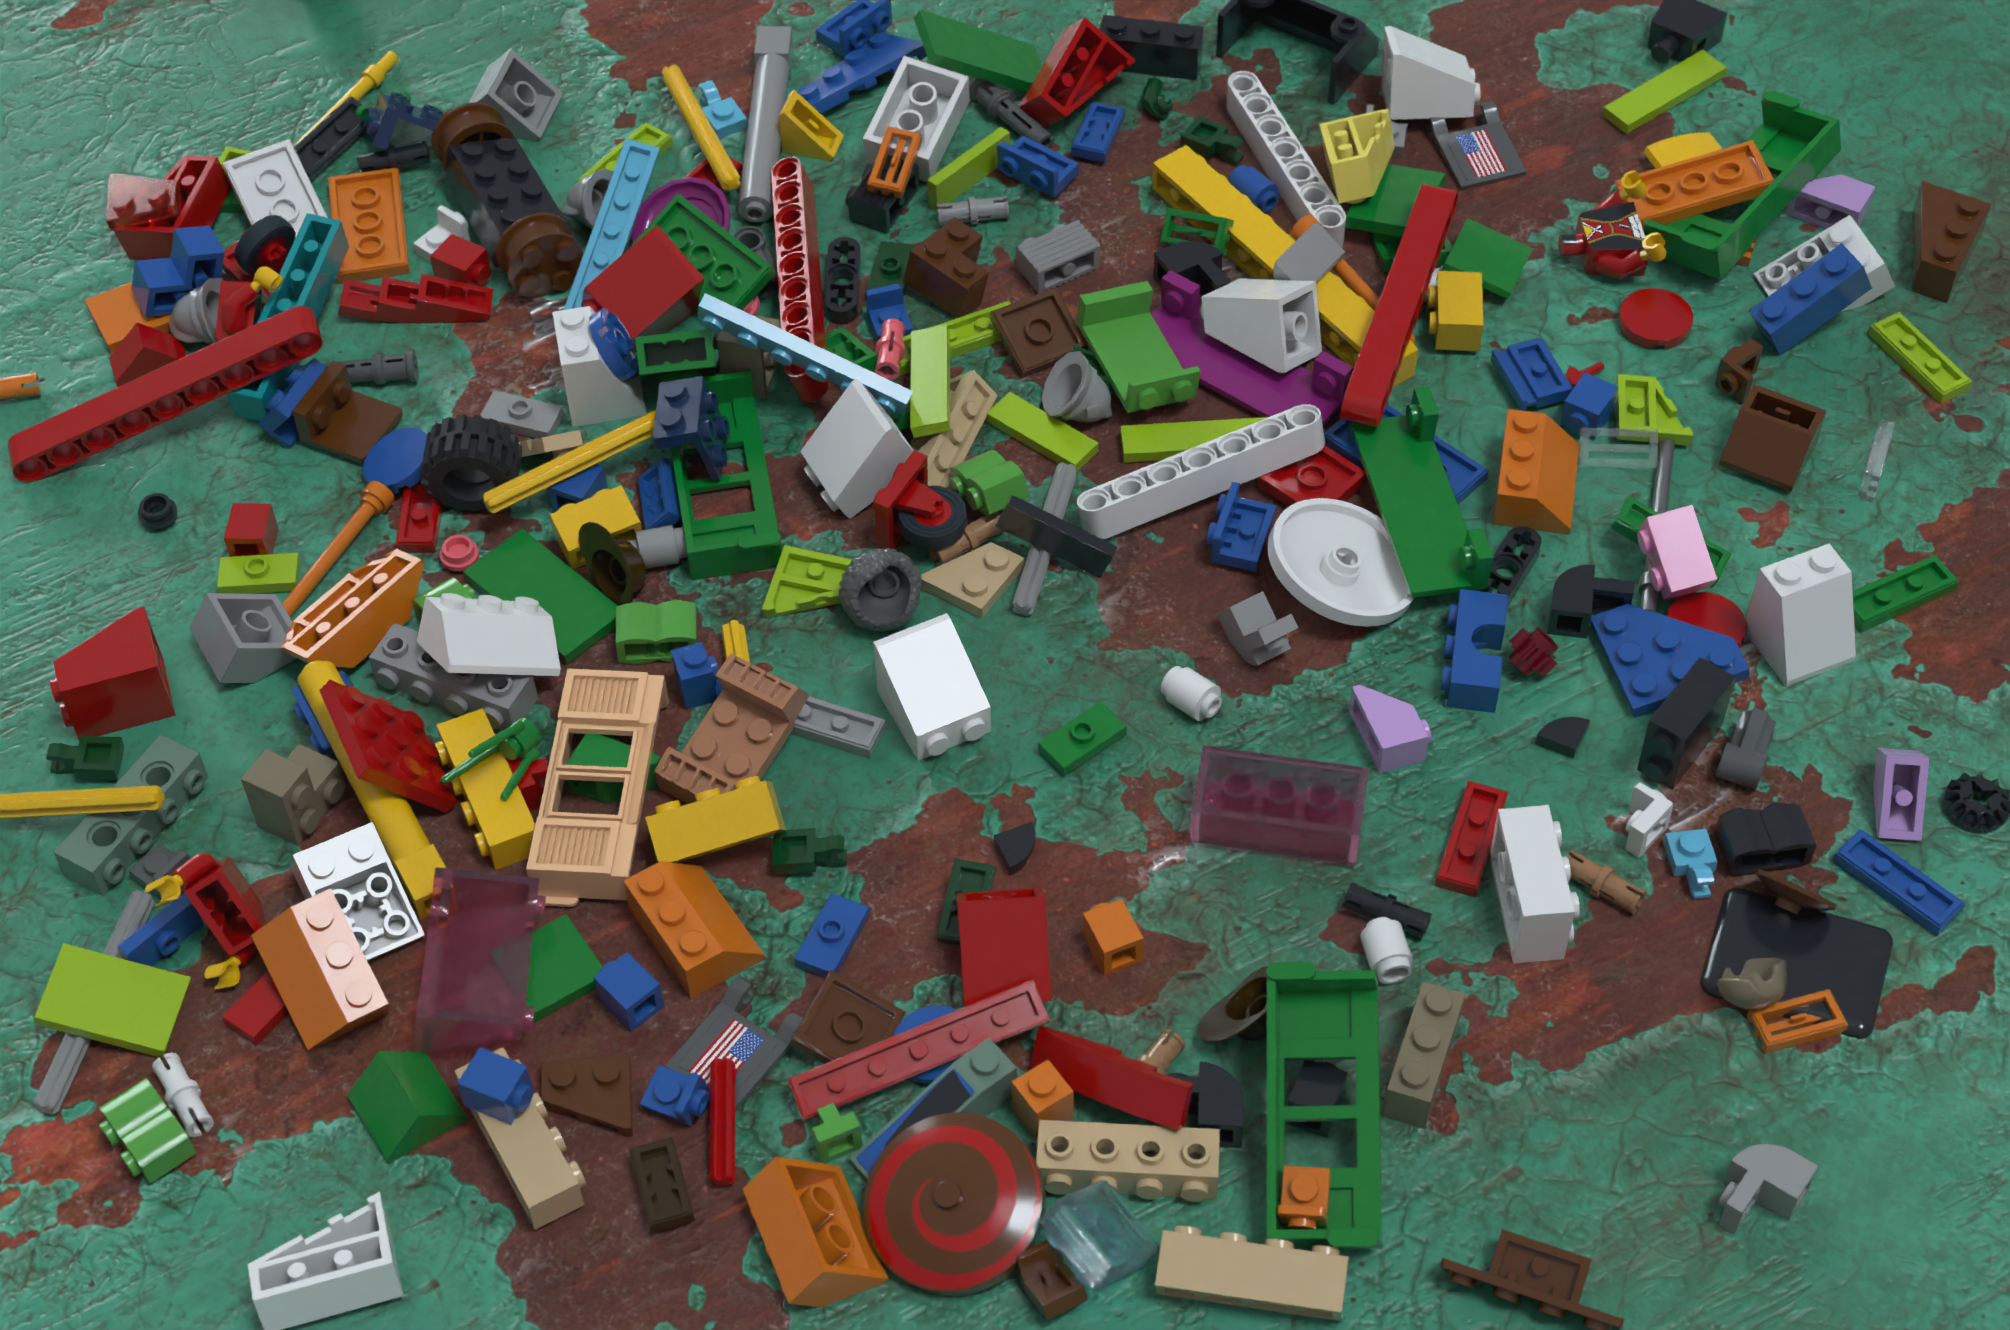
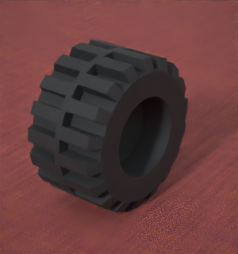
M463 414L457 415L455 419L451 417L442 419V424L436 423L432 426L431 432H428L420 474L422 478L421 484L424 489H428L427 494L433 499H439L438 503L443 506L449 505L453 507V510H468L470 513H478L480 510L489 512L483 501L482 495L484 492L519 476L522 457V445H519V438L516 434H510L511 429L506 425L500 426L497 420L492 418L488 420L483 419L480 415L467 417Z

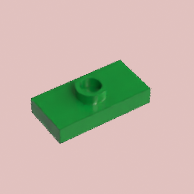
M1099 702L1038 742V751L1063 776H1066L1126 736L1127 726L1102 702Z

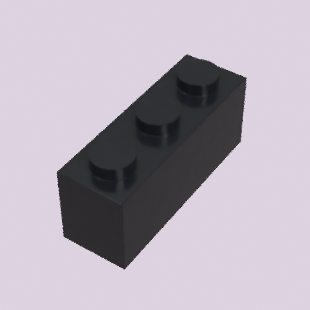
M1102 15L1099 29L1136 60L1123 69L1122 72L1197 81L1202 61L1204 27Z

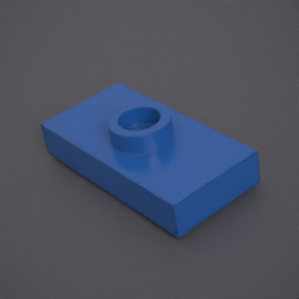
M1092 101L1071 146V156L1105 163L1125 119V108Z
M663 457L638 477L645 530L669 525L673 526L682 519L674 464Z
M184 893L119 944L118 950L122 959L153 966L165 955L174 952L181 942L204 924L200 914Z
M831 893L794 958L795 967L826 978L830 969L838 973L870 916V907Z

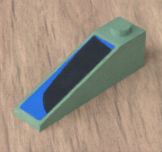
M988 1038L952 1063L849 1158L851 1165L867 1182L869 1174L881 1152L898 1134L911 1125L926 1118L946 1113L962 1112L987 1117L1012 1099L1011 1081L1017 1078V1067Z

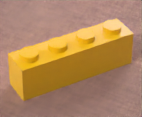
M481 708L437 724L440 741L434 743L442 766L449 764L451 769H454L469 759L468 752L495 735L484 709ZM500 749L450 781L454 795L463 794L465 802L460 803L468 827L476 824L479 831L473 835L481 857L489 855L495 870L529 858L535 829V822L518 785L507 800H502L500 797L513 775Z

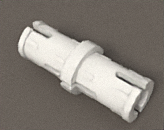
M164 1054L170 1070L165 1068L160 1057L157 1058L152 1065V1069L166 1091L164 1098L169 1108L177 1111L188 1136L198 1137L202 1135L195 1122L197 1119L201 1122L207 1133L213 1127L214 1120L200 1099L201 1089L197 1082L189 1079L178 1054Z

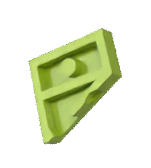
M1617 375L1615 385L1619 387L1616 399L1617 439L1660 443L1663 439H1671L1675 445L1690 446L1693 431L1690 427L1684 428L1676 417L1678 409L1664 395V389L1656 377Z
M784 545L762 607L764 617L771 618L841 603L839 583L842 579V574L850 565L852 559Z

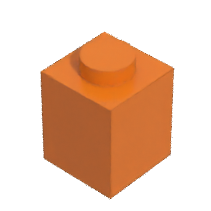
M1123 899L1109 904L1100 903L1083 913V938L1103 976L1143 962L1144 938Z
M1049 1060L1011 1081L1012 1109L1036 1140H1038L1039 1120L1070 1121L1074 1119V1091Z

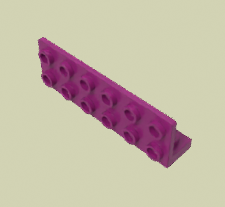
M1171 270L1162 278L1161 305L1151 315L1182 368L1199 367L1201 370L1200 384L1260 417H1270L1295 406L1310 404L1319 408L1324 426L1341 409L1354 367L1322 351L1314 359L1313 372L1301 366H1297L1285 373L1277 372L1205 333L1204 320L1199 312L1200 285Z

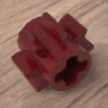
M1538 627L1529 633L1522 628L1509 640L1512 644L1511 647L1514 649L1508 655L1510 660L1528 677L1534 672H1539L1545 677L1558 664L1553 654L1559 647L1549 635Z

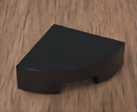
M1563 717L1553 720L1539 731L1535 744L1574 758L1589 728L1590 720L1580 717Z
M1033 822L994 835V845L1009 874L1012 875L1024 868L1027 860L1033 853L1036 843Z

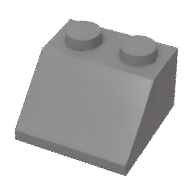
M510 49L487 67L469 103H486L495 107L503 116L505 126L511 130L514 137L538 141L546 129L563 93L516 52Z
M206 593L192 621L190 630L220 683H256L297 659L285 653L282 648L292 620L276 594Z

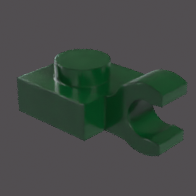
M1198 116L1180 135L1182 147L1187 145L1191 150L1207 157H1211L1215 152H1218L1226 163L1237 166L1244 158V154L1237 152L1244 144V140L1238 136L1229 135L1228 126L1202 116Z
M80 736L78 746L62 743L49 744L46 759L52 761L50 771L54 774H68L73 770L75 777L79 779L117 780L124 743L122 737Z
M815 828L785 830L773 834L772 866L774 874L816 872L817 862H822L830 867H843L847 865V849H844V836L832 835L825 838H817Z

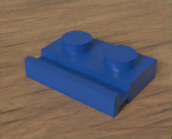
M1542 337L1509 345L1507 350L1504 351L1492 350L1491 362L1521 411H1526L1527 406L1535 405L1537 408L1564 401L1573 389Z

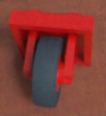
M270 215L262 218L246 230L240 240L224 250L222 269L237 282L252 283L254 275L260 267H269L279 274L296 238L295 230L281 216ZM262 287L264 293L269 297L270 292Z
M915 450L905 463L901 462L897 465L890 483L885 489H879L873 500L872 508L875 510L873 533L876 535V549L890 548L896 550L904 538L915 547L927 550L943 549L958 541L967 526L966 505L961 497L949 488L937 485L928 486V458L926 455Z

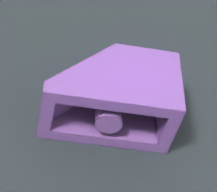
M1842 174L1815 179L1812 182L1809 181L1787 205L1785 214L1824 229L1851 215L1860 227L1869 212L1875 186Z
M1362 685L1353 686L1349 712L1379 773L1425 761L1428 743H1431L1432 736L1427 721L1425 719L1420 720L1414 706Z
M1877 748L1873 793L1877 837L1922 840L1930 758L1920 751Z

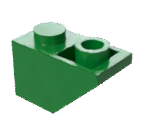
M585 734L566 765L627 768L631 746L620 742L611 735ZM652 752L645 792L659 788L654 771L661 760V756L656 755L654 752ZM567 780L569 791L603 804L620 800L622 797L624 782Z

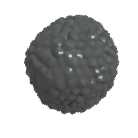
M890 548L867 550L862 554L856 555L842 574V579L839 583L840 602L842 603L843 610L855 624L864 629L881 632L899 629L907 620L912 618V613L915 612L919 604L920 589L922 587V577L918 574L919 567L913 565L909 556Z

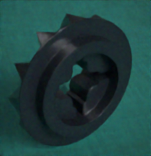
M1964 772L1957 780L1951 779L1945 790L1943 801L1946 811L1953 820L1966 828L1976 831H1990L2004 825L2010 817V790L2002 789L1999 786L1998 778L1990 781L1983 777L1982 772L1976 776H1969ZM1976 794L1979 799L1986 798V804L1982 805L1979 801H1971L1972 795Z

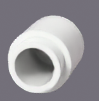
M1173 667L1165 675L1161 683V693L1166 696L1167 702L1197 721L1213 717L1221 707V688L1189 667Z
M1387 917L1375 918L1368 922L1366 928L1360 934V939L1370 969L1375 970L1376 976L1383 984H1394L1408 978L1412 973L1411 965L1413 958L1401 923Z

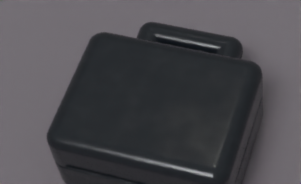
M1740 887L1729 889L1724 894L1702 972L1700 980L1702 990L1710 996L1725 1000L1718 992L1717 981L1719 978H1722L1727 967L1731 969L1734 975H1739L1742 973L1747 960L1780 958L1786 961L1787 985L1784 995L1776 1003L1830 989L1848 1023L1847 1030L1841 1034L1856 1039L1869 1037L1873 1032L1892 952L1893 938L1891 934L1883 928L1820 910L1801 908L1799 915H1795L1774 905L1777 899L1775 897ZM1825 1001L1796 1008L1782 1016L1790 1019L1791 1016L1807 1013L1822 1018L1812 1025L1833 1020Z

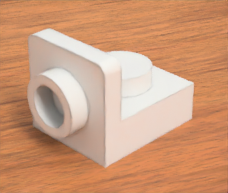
M443 205L436 209L438 224L413 243L415 253L430 263V255L451 234L470 241L466 219L460 213L453 212Z
M1640 782L1633 788L1629 807L1633 815L1625 829L1629 832L1625 850L1637 858H1640L1668 828L1673 808V802L1668 800L1661 792L1651 789Z

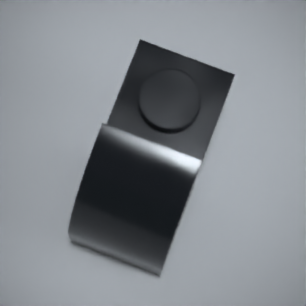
M1183 241L1154 252L1153 278L1160 286L1162 278L1170 270L1200 285V294L1202 296L1231 283L1228 274L1222 270L1223 253L1210 244L1199 241Z
M1580 565L1566 570L1558 577L1553 587L1548 613L1547 634L1587 639L1592 615H1597L1625 604H1632L1634 582L1594 577L1595 565Z
M1199 1062V1077H1190L1182 1073L1167 1074V1076L1194 1084L1187 1115H1197V1128L1220 1129L1219 1147L1241 1148L1244 1100L1241 1087L1236 1079L1222 1067L1208 1062Z

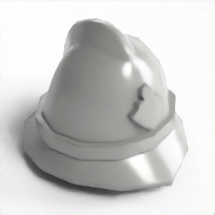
M607 169L594 171L592 175L585 176L583 180L574 184L567 194V201L563 205L561 213L565 216H571L580 224L593 230L613 172Z
M209 278L201 287H196L177 301L169 319L170 330L176 339L187 343H216L215 333L222 278Z
M1069 352L1055 363L1045 381L1042 394V403L1047 414L1051 417H1061L1066 421L1071 419L1081 423L1096 422L1112 416L1109 388L1097 375V370L1089 364L1082 352Z

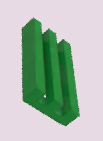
M1167 207L1160 243L1173 245L1188 241L1170 237L1171 231L1216 239L1215 244L1212 246L1220 250L1223 256H1226L1227 249L1224 248L1225 241L1229 242L1231 235L1227 234L1229 227H1233L1234 220ZM1174 217L1219 225L1218 231L1174 224Z

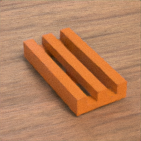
M887 127L867 182L868 191L875 192L876 189H879L881 194L889 195V192L895 193V197L902 199L922 143V134ZM897 137L899 141L885 180H880L893 139ZM910 140L911 143L897 183H893L907 141Z
M1830 989L1774 1003L1759 1010H1749L1747 1015L1749 1024L1755 1027L1754 1034L1757 1040H1762L1761 1048L1764 1054L1839 1035L1847 1030L1848 1023ZM1821 1001H1825L1833 1017V1020L1812 1025L1822 1018L1802 1013L1768 1025L1765 1023V1021L1782 1017L1787 1012Z

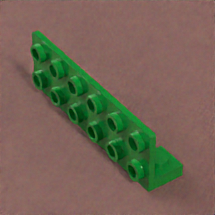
M1429 387L1414 388L1411 404L1406 406V415L1382 418L1378 428L1356 422H1351L1350 427L1409 596L1412 598L1460 592V589H1487L1494 560L1483 528L1467 530L1434 443L1439 412Z

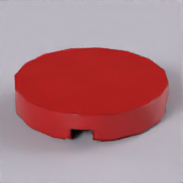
M1658 288L1640 289L1629 294L1621 303L1618 318L1620 321L1619 327L1621 332L1631 342L1644 348L1654 349V345H1664L1663 349L1673 348L1684 342L1690 334L1693 312L1690 305L1680 295L1669 290Z
M1705 591L1693 592L1677 598L1669 607L1667 617L1732 637L1739 648L1742 646L1747 627L1744 614L1733 601L1724 596Z

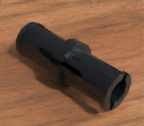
M426 141L395 147L392 144L388 145L386 150L356 155L358 167L361 169L360 173L391 168L399 169L400 172V168L431 163Z
M1354 882L1349 886L1342 905L1343 908L1361 913L1372 919L1387 917L1397 920L1401 923L1403 931L1420 939H1423L1428 929L1429 921L1432 918V914L1429 912L1427 913L1397 901L1398 897L1389 893L1387 897Z

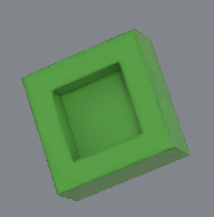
M834 1103L816 1109L820 1120L818 1121V1126L812 1128L814 1149L821 1163H827L859 1150L863 1146L861 1126L854 1111L840 1116Z

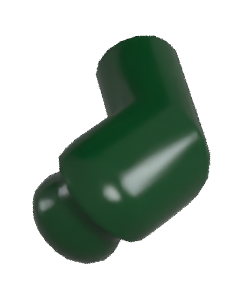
M1153 77L1147 80L1140 103L1153 117L1163 119L1169 116L1170 111L1173 109V102L1171 98L1168 102L1164 101L1166 95H1160L1163 83L1160 79Z

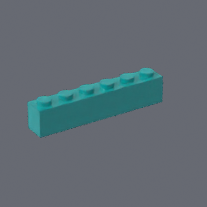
M309 213L306 214L279 273L283 277V282L275 292L270 293L257 323L296 306L310 308L317 320L349 248L342 221ZM298 362L228 393L227 395L235 416L261 421L269 410L265 407V404L278 389L284 390L287 386L284 379Z

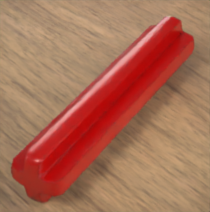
M729 1058L715 1059L710 1064L709 1178L714 1186H730L735 1182L736 1067L733 1060Z

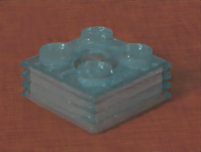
M1100 1180L1055 1201V1205L1051 1206L1049 1211L1039 1218L1040 1225L1046 1231V1238L1050 1245L1063 1252L1075 1267L1074 1272L1077 1279L1094 1291H1099L1144 1267V1264L1149 1262L1150 1258L1155 1256L1156 1252L1160 1251L1158 1243L1106 1180Z

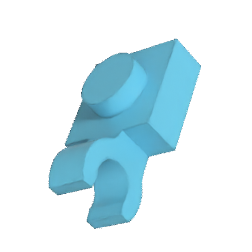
M711 80L698 85L704 95L700 97L702 109L719 139L748 128L746 116L732 97L721 100L717 87Z
M1707 829L1665 833L1663 845L1673 876H1687L1693 899L1709 898L1711 893L1708 885L1714 884L1712 872L1716 870L1717 859Z

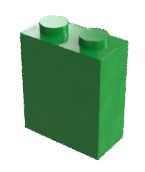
M709 329L635 337L639 374L642 378L693 370L699 372L716 370L712 332Z

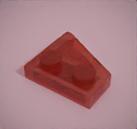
M114 173L108 175L106 223L111 231L181 215V189L177 181Z

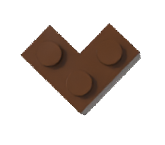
M954 217L910 250L903 282L955 318L969 314L982 303L989 275L987 270L976 264L983 236Z

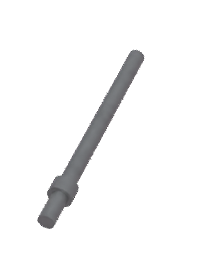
M1663 439L1659 443L1652 509L1658 513L1667 512L1675 447V443L1671 439ZM1647 553L1645 570L1639 578L1640 608L1656 613L1657 598L1662 593L1661 591H1656L1651 582L1650 569L1653 566Z

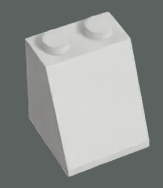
M1384 26L1381 92L1386 109H1389L1390 120L1426 119L1430 117H1473L1474 104L1480 103V84L1475 83L1474 68H1469L1466 57L1392 26Z
M1238 279L1201 297V316L1204 320L1206 334L1277 372L1285 373L1318 356L1322 352L1316 281Z
M590 306L552 312L572 427L639 417L646 414L639 374L629 381H620L602 359L589 326V317L595 313Z
M856 378L850 383L800 452L808 463L803 468L806 474L816 486L822 484L825 488L820 494L833 512L840 508L851 519L873 502L879 489L887 487L892 480L897 465L901 462L905 463L914 450L889 414L861 381Z
M1830 543L1759 569L1746 616L1747 627L1745 633L1785 687L1851 663L1856 658L1852 572Z
M947 613L873 642L877 692L918 761L929 756L940 755L951 747L966 741L977 740L984 734L991 732L990 704Z

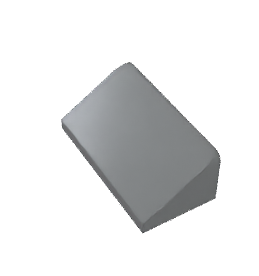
M1315 222L1276 260L1273 280L1316 281L1317 284L1345 256V251L1319 223Z

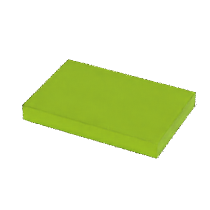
M63 943L36 1011L34 1024L164 1058L186 998L191 977Z

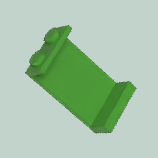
M1148 281L1087 293L1079 297L1076 323L1127 413L1196 398L1201 373L1198 366L1182 368L1150 313L1153 289Z

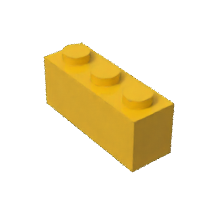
M753 776L735 782L736 790L721 794L719 788H714L695 794L696 802L684 806L680 805L679 800L656 806L657 814L645 818L658 862L680 863L785 831L786 827L773 783L766 780L760 782L759 776Z

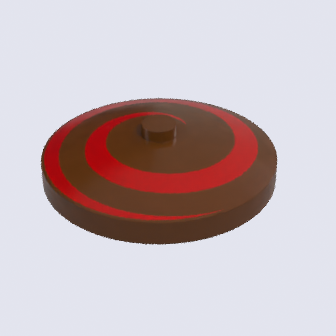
M972 1113L939 1114L921 1120L906 1128L881 1152L869 1174L865 1188L863 1204L864 1222L869 1240L875 1252L892 1273L913 1288L934 1295H969L993 1287L1017 1270L1016 1256L1035 1246L1045 1218V1185L1033 1155L1023 1141L1006 1126L988 1117Z

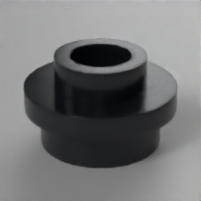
M153 493L143 498L138 510L141 524L149 529H161L169 526L174 522L178 514L175 502L162 493Z

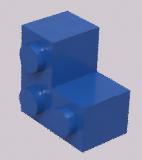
M210 226L174 229L170 258L135 261L131 290L145 317L172 314L174 305L186 294H189L196 287H201L209 278H221L225 252Z

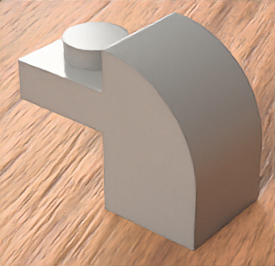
M1263 591L1216 614L1230 643L1246 662L1254 666L1291 649L1286 634L1298 629L1292 614L1278 620L1276 619Z
M1759 1144L1742 1150L1732 1159L1724 1181L1728 1186L1718 1202V1205L1724 1208L1718 1225L1735 1235L1756 1202L1789 1221L1809 1191L1819 1166L1796 1152L1778 1145Z

